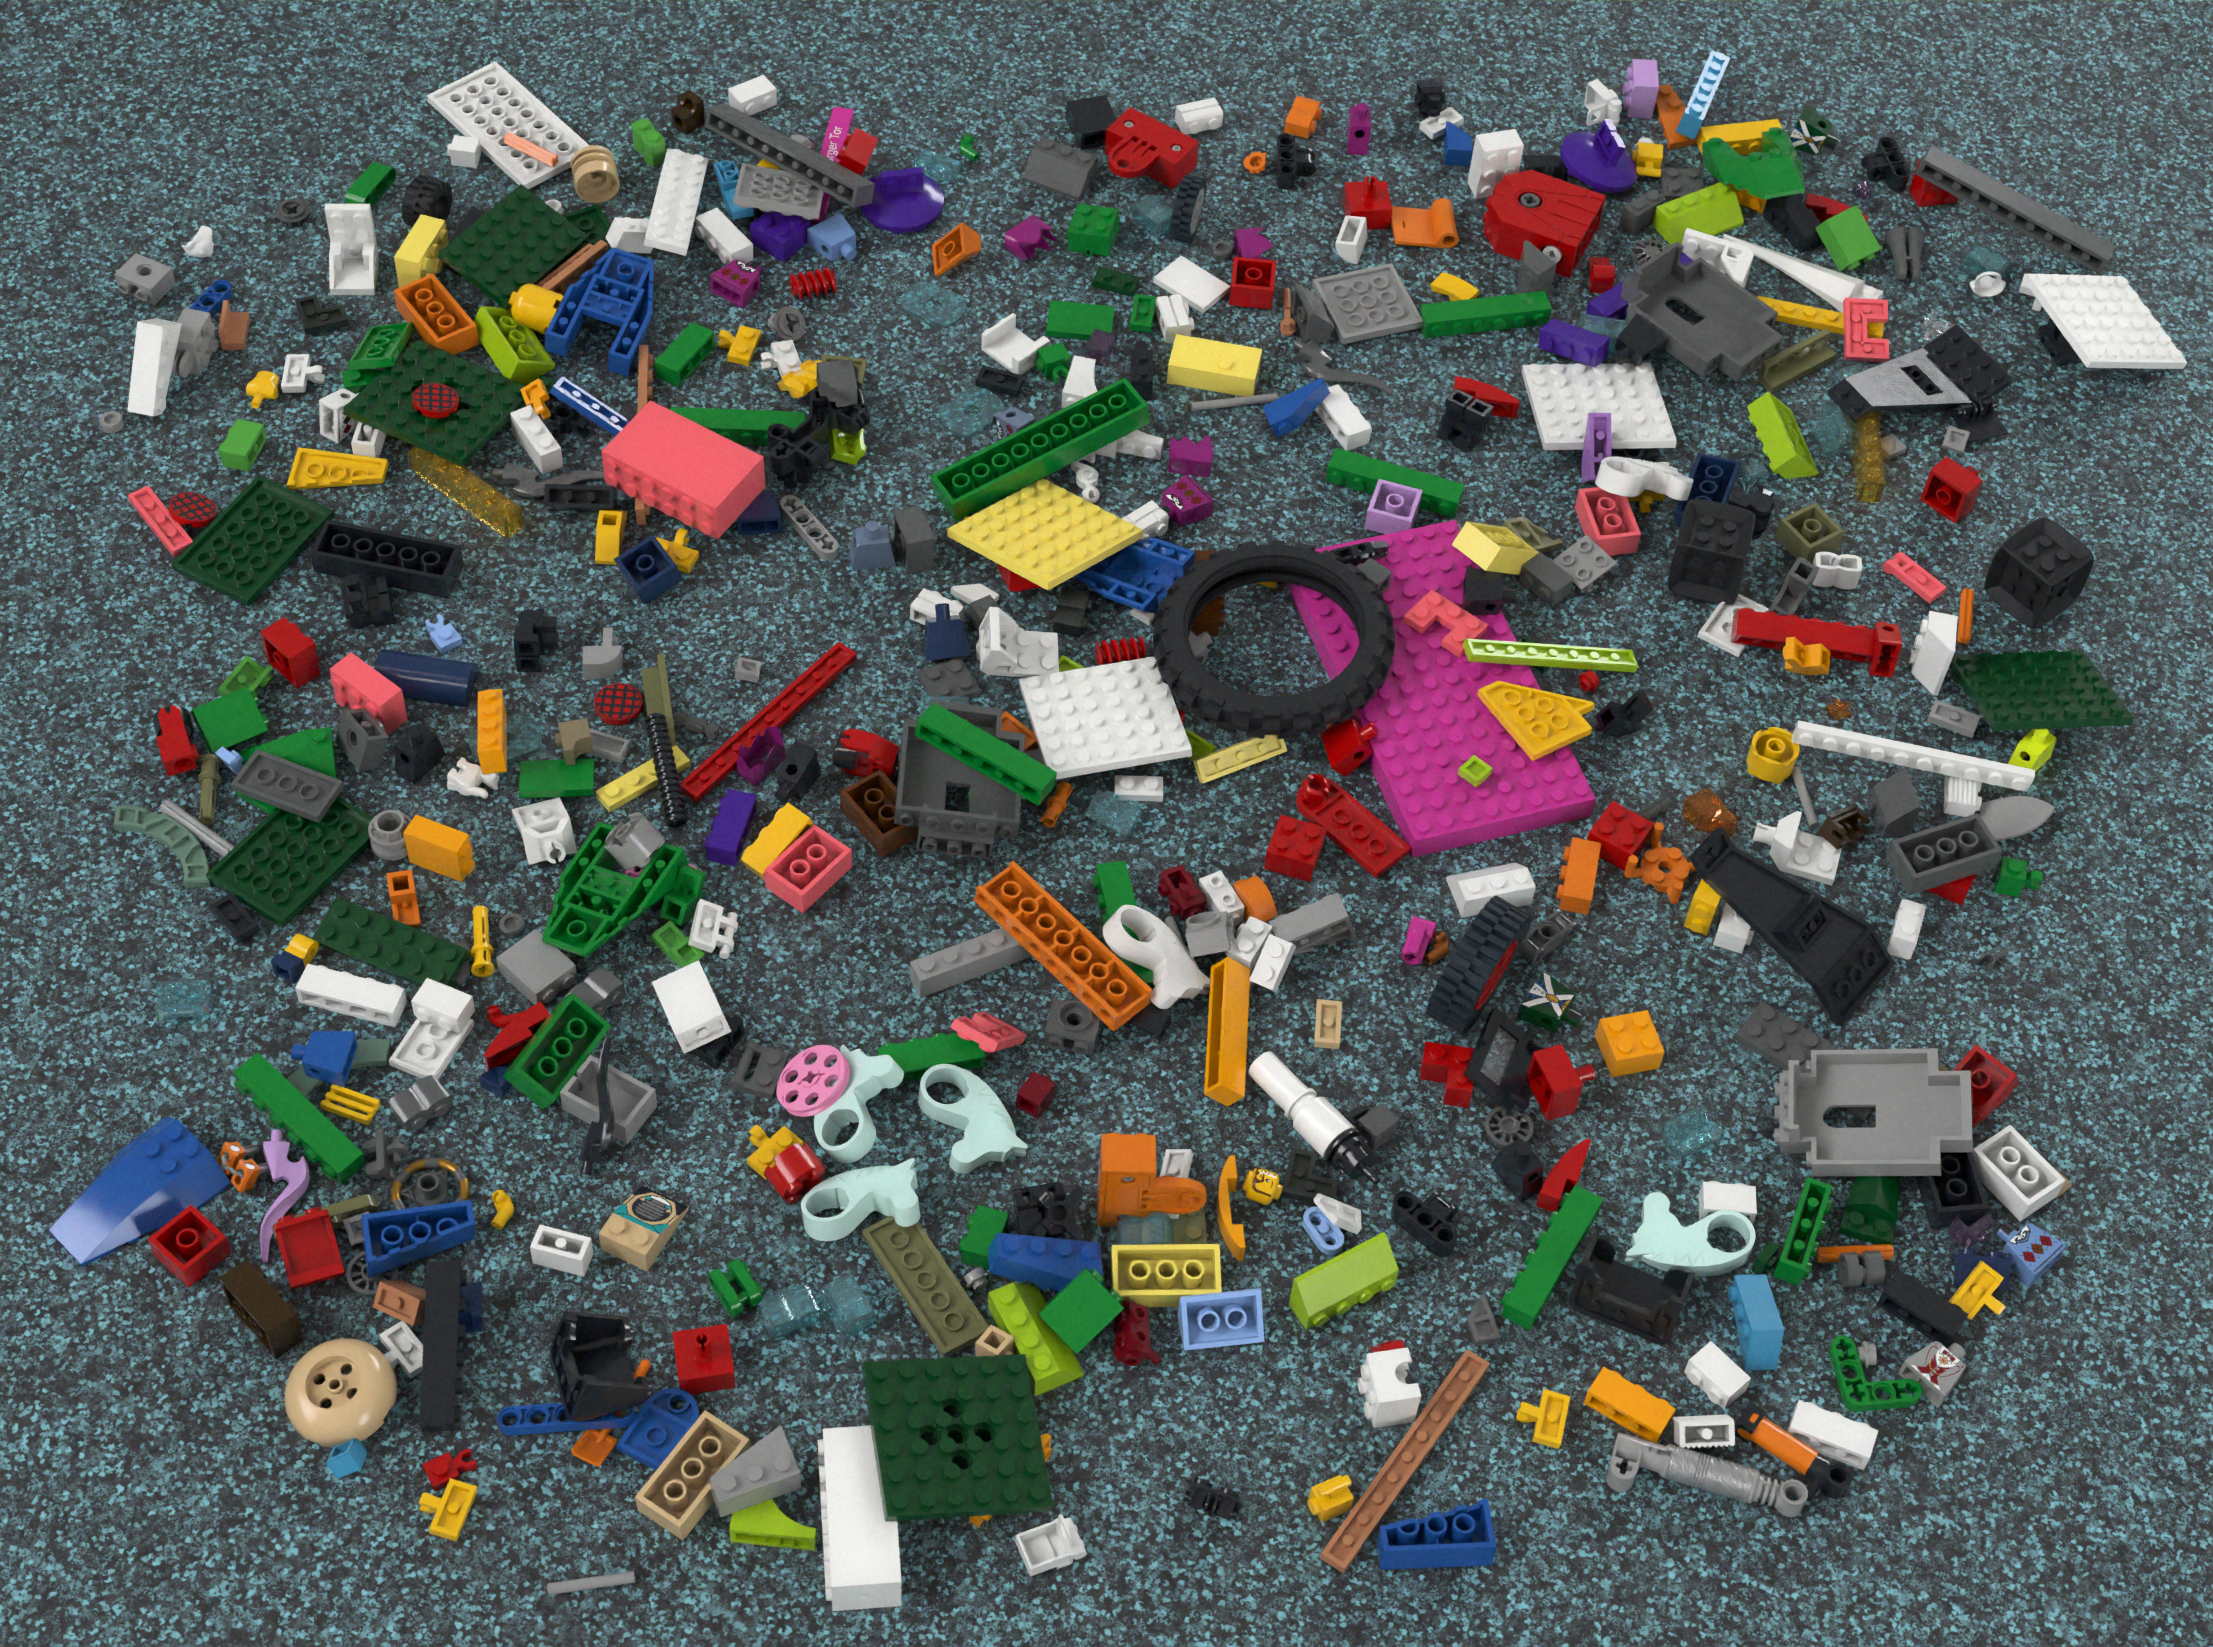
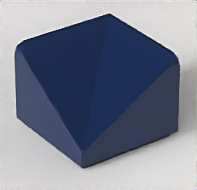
M495 1066L480 1076L481 1087L503 1098L513 1086L502 1077L508 1070V1067Z

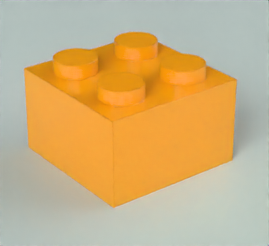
M1648 1010L1599 1020L1595 1038L1611 1077L1659 1069L1665 1051Z

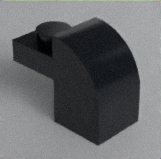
M1638 689L1624 704L1610 701L1595 715V718L1604 734L1620 737L1633 734L1643 728L1645 725L1642 720L1654 708L1645 691Z

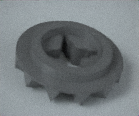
M300 199L284 200L275 208L276 219L280 220L281 224L288 223L291 226L293 223H297L299 225L300 221H306L307 217L310 216L309 205Z
M787 306L775 312L776 314L772 321H774L773 330H776L777 337H781L785 341H796L803 336L806 324L799 310ZM787 321L791 323L795 322V324H793L790 327V329L789 327H783L784 323H786Z

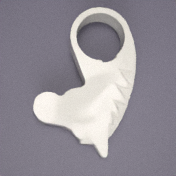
M1606 457L1601 461L1595 484L1607 492L1620 496L1636 497L1647 489L1665 494L1676 500L1686 501L1689 497L1693 479L1680 474L1677 468L1669 466V462H1649L1626 457Z
M1123 905L1104 924V939L1114 953L1153 972L1155 987L1152 989L1150 1000L1158 1008L1168 1009L1179 998L1193 999L1198 993L1205 995L1209 993L1207 988H1210V978L1200 971L1194 958L1190 957V952L1158 917L1137 906ZM1122 924L1132 929L1140 941L1132 938L1125 931Z

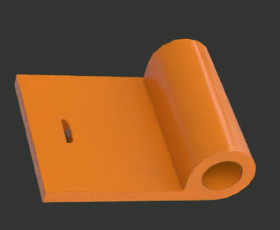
M1437 199L1433 202L1430 210L1392 206L1391 225L1395 244L1452 248L1459 242L1453 206L1449 199Z

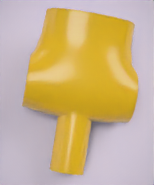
M259 371L255 378L248 382L246 394L253 397L250 403L251 407L257 409L263 399L277 398V386L280 382L278 375L269 371Z

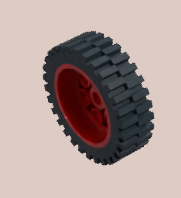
M1497 895L1492 897L1485 904L1484 908L1481 909L1477 918L1475 917L1471 927L1467 929L1463 939L1457 945V949L1451 955L1450 961L1445 966L1443 974L1439 977L1437 986L1432 992L1433 995L1429 999V1004L1426 1008L1427 1015L1461 1035L1467 1033L1477 1021L1479 1015L1482 1014L1485 1006L1489 1004L1491 997L1496 993L1498 986L1505 978L1504 976L1512 966L1511 964L1515 960L1517 952L1522 947L1523 941L1528 934L1533 916Z

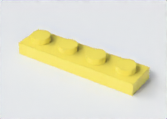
M1265 735L1264 739L1250 738L1197 758L1193 762L1199 782L1206 783L1287 752L1284 739H1278L1277 735Z
M677 745L672 747L676 769L680 773L691 766L690 760ZM653 759L595 791L596 798L609 812H612L657 786L658 778L656 777Z

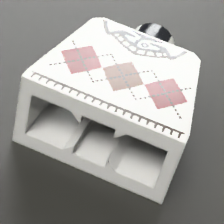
M342 388L319 400L321 435L339 443L357 427V420L344 415V407L359 393L354 394Z

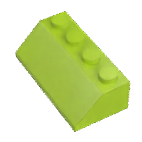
M1719 182L1657 206L1652 226L1670 245H1673L1676 242L1682 244L1687 228L1716 236L1743 225L1744 219L1736 193L1728 185H1723Z
M480 306L473 321L477 326L478 339L504 377L520 384H528L537 379L539 375H544L554 369V362L531 328L515 321L510 308L505 310L498 307Z
M1769 391L1747 406L1750 413L1748 416L1749 420L1757 429L1755 434L1764 445L1762 450L1770 459L1769 467L1774 474L1777 475L1779 473L1785 479L1816 476L1819 473L1789 407Z
M1383 1232L1294 1278L1289 1306L1306 1330L1313 1326L1319 1327L1323 1325L1330 1317L1336 1314L1342 1315L1351 1306L1359 1302L1365 1303L1374 1294L1381 1290L1383 1292L1388 1291L1395 1285L1399 1269L1387 1235Z
M1012 1282L988 1292V1310L997 1327L1014 1337L1015 1355H1026L1034 1397L1084 1376V1372L1071 1348L1039 1316L1038 1311L1046 1305V1302L1037 1285Z

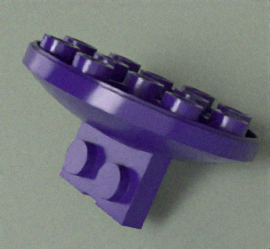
M1604 119L1596 133L1580 131L1567 135L1560 146V159L1567 167L1568 174L1591 186L1596 192L1607 191L1620 194L1622 191L1630 189L1638 177L1636 172L1637 165L1631 155L1625 150L1626 146L1618 135L1611 119Z
M915 167L905 170L883 171L869 179V181L875 183L872 203L860 206L861 212L867 221L881 229L892 231L894 234L913 231L920 232L940 217L944 207V196L940 186L933 179L923 174L922 167Z

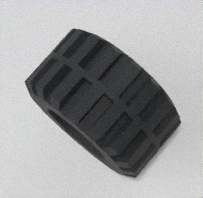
M425 174L416 176L409 184L402 203L403 222L413 227L421 214L442 219L446 222L453 198L450 184Z

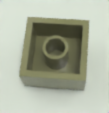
M1813 503L1782 518L1775 538L1796 559L1800 556L1812 563L1815 554L1818 552L1833 553L1837 551L1844 531L1816 503Z

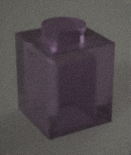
M1095 329L1086 344L1085 358L1095 359V365L1106 367L1115 351L1116 335Z

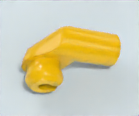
M496 1190L492 1194V1201L496 1207L497 1214L491 1221V1225L497 1230H502L514 1213V1206L507 1193L503 1190Z

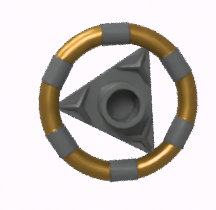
M425 1158L415 1161L401 1170L395 1178L391 1189L392 1205L395 1210L407 1209L401 1197L421 1207L447 1203L448 1171L453 1174L460 1186L459 1197L455 1202L467 1201L470 1192L468 1178L462 1168L446 1159ZM424 1168H442V1170L434 1174H423L417 1183L401 1190L413 1173Z

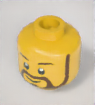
M1257 1167L1253 1171L1249 1170L1242 1186L1247 1199L1262 1205H1269L1273 1199L1278 1200L1283 1185L1279 1184V1175L1261 1167Z

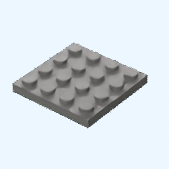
M742 163L733 204H737L742 208L754 207L764 212L776 211L786 216L798 215L804 219L812 220L814 218L819 219L824 191L787 171Z
M1392 263L1312 280V287L1321 304L1325 305L1326 314L1332 319L1334 329L1342 344L1423 327V319Z

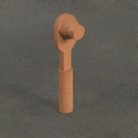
M1284 288L1282 290L1284 319L1280 323V330L1282 335L1291 336L1296 332V323L1291 318V289Z

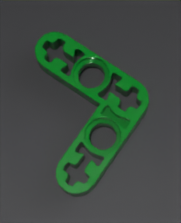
M1842 1335L1833 1339L1829 1348V1355L1841 1398L1847 1409L1861 1412L1912 1407L1918 1403L1922 1395V1388L1917 1381L1899 1379L1866 1382L1854 1341ZM1839 1345L1842 1346L1844 1350H1847L1844 1361H1842L1844 1358L1843 1351L1841 1349H1837ZM1850 1368L1856 1373V1377L1849 1379L1843 1375L1842 1370ZM1908 1389L1909 1393H1914L1913 1396L1909 1397L1908 1393H1903L1904 1390ZM1883 1390L1887 1392L1889 1400H1880L1876 1396L1875 1391ZM1853 1391H1855L1857 1398H1861L1860 1402H1857L1856 1398H1851Z

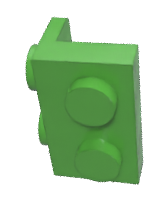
M246 655L218 688L217 693L224 696L248 686L249 691H254L257 696L259 693L256 690L259 686L264 688L271 680L272 676L269 674L273 667L269 664L265 669Z

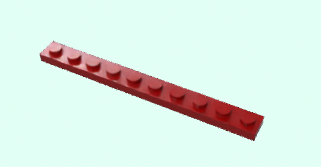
M840 642L836 643L680 783L682 793L698 803L737 768L740 745H743L744 748L751 747L757 734L762 736L767 727L776 726L780 729L857 659V653Z

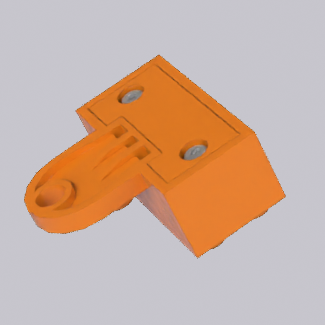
M1116 1132L1102 1134L1097 1181V1226L1150 1227L1151 1214H1188L1204 1207L1207 1201L1206 1189L1200 1182L1169 1175L1156 1177V1135L1145 1133L1130 1135Z

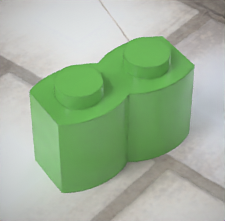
M643 118L631 123L633 146L636 151L643 154L644 160L650 166L654 167L664 163L666 148L663 135L655 131L654 125L648 119Z

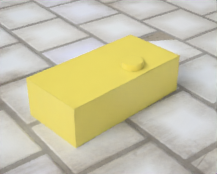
M1176 334L1168 364L1167 383L1243 397L1253 396L1260 370L1262 349Z
M1468 521L1452 543L1453 546L1485 571L1520 575L1522 565L1539 554L1538 551L1507 527Z
M1219 1244L1112 1245L1110 1257L1111 1288L1113 1287L1123 1297L1120 1303L1134 1301L1147 1307H1178L1180 1296L1222 1292Z

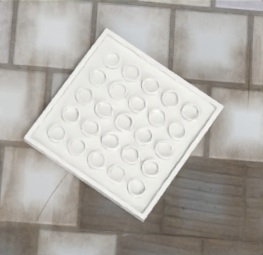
M2039 273L2027 274L2024 278V282L2087 368L2183 369L2186 366L2187 361L2182 356V352L2175 347L2171 338L2163 331L2160 323L2154 319L2148 307L2142 303L2139 295L2133 291L2127 279L2123 276Z
M1581 363L1522 365L1521 373L1544 450H1582L1588 413H1611V449L1676 447L1677 440L1651 363H1643L1640 366H1634L1632 363H1624L1622 365L1618 363H1600L1596 367Z
M1154 657L1019 679V687L1044 764L1057 772L1056 779L1192 756V748L1168 684L1163 682Z

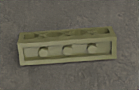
M1824 329L1763 361L1757 381L1772 394L1834 361L1837 354L1827 346L1830 332Z
M658 654V667L641 669L647 716L653 713H662L666 716L670 742L672 746H675V731L664 654Z

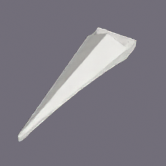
M1723 234V239L1748 246L1754 256L1797 280L1841 313H1843V300L1845 298L1882 299L1883 291L1865 285L1864 280Z

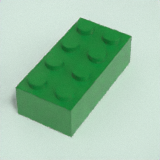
M570 993L559 1001L502 1077L543 1110L555 1102L560 1095V1091L572 1076L575 1075L611 1025L575 994Z

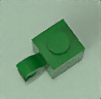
M1063 343L1038 349L1035 364L1037 370L1042 372L1045 379L1052 378L1055 384L1059 383V376H1063L1065 380L1067 379L1071 356Z
M2003 856L1995 873L1994 893L2019 897L2023 886L2038 890L2039 882H2042L2043 873L2040 871L2027 872V861Z

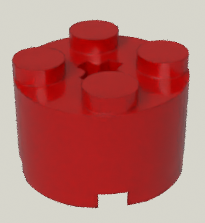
M803 1142L802 1147L799 1143H796L783 1150L774 1158L776 1164L772 1168L768 1165L764 1171V1176L779 1196L790 1205H793L802 1198V1193L824 1181L822 1177L826 1167L809 1145Z

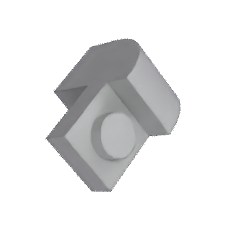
M613 627L603 628L602 646H583L582 665L584 680L609 678L621 669L623 665L622 646L618 644V637H614Z

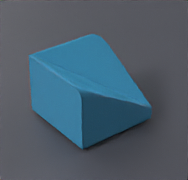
M354 1438L346 1443L334 1446L326 1464L336 1478H341L361 1470L367 1456V1451L359 1439Z

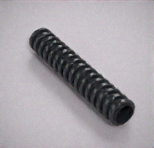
M653 713L648 715L644 722L648 731L647 736L649 738L650 750L652 751L651 755L654 758L653 764L655 765L654 769L658 778L657 783L661 792L660 797L664 806L663 811L665 812L666 825L677 828L685 825L688 822V817L684 809L685 804L683 803L684 799L680 789L681 785L678 782L679 776L677 775L678 771L674 762L675 757L671 748L672 743L670 742L666 716L662 713Z

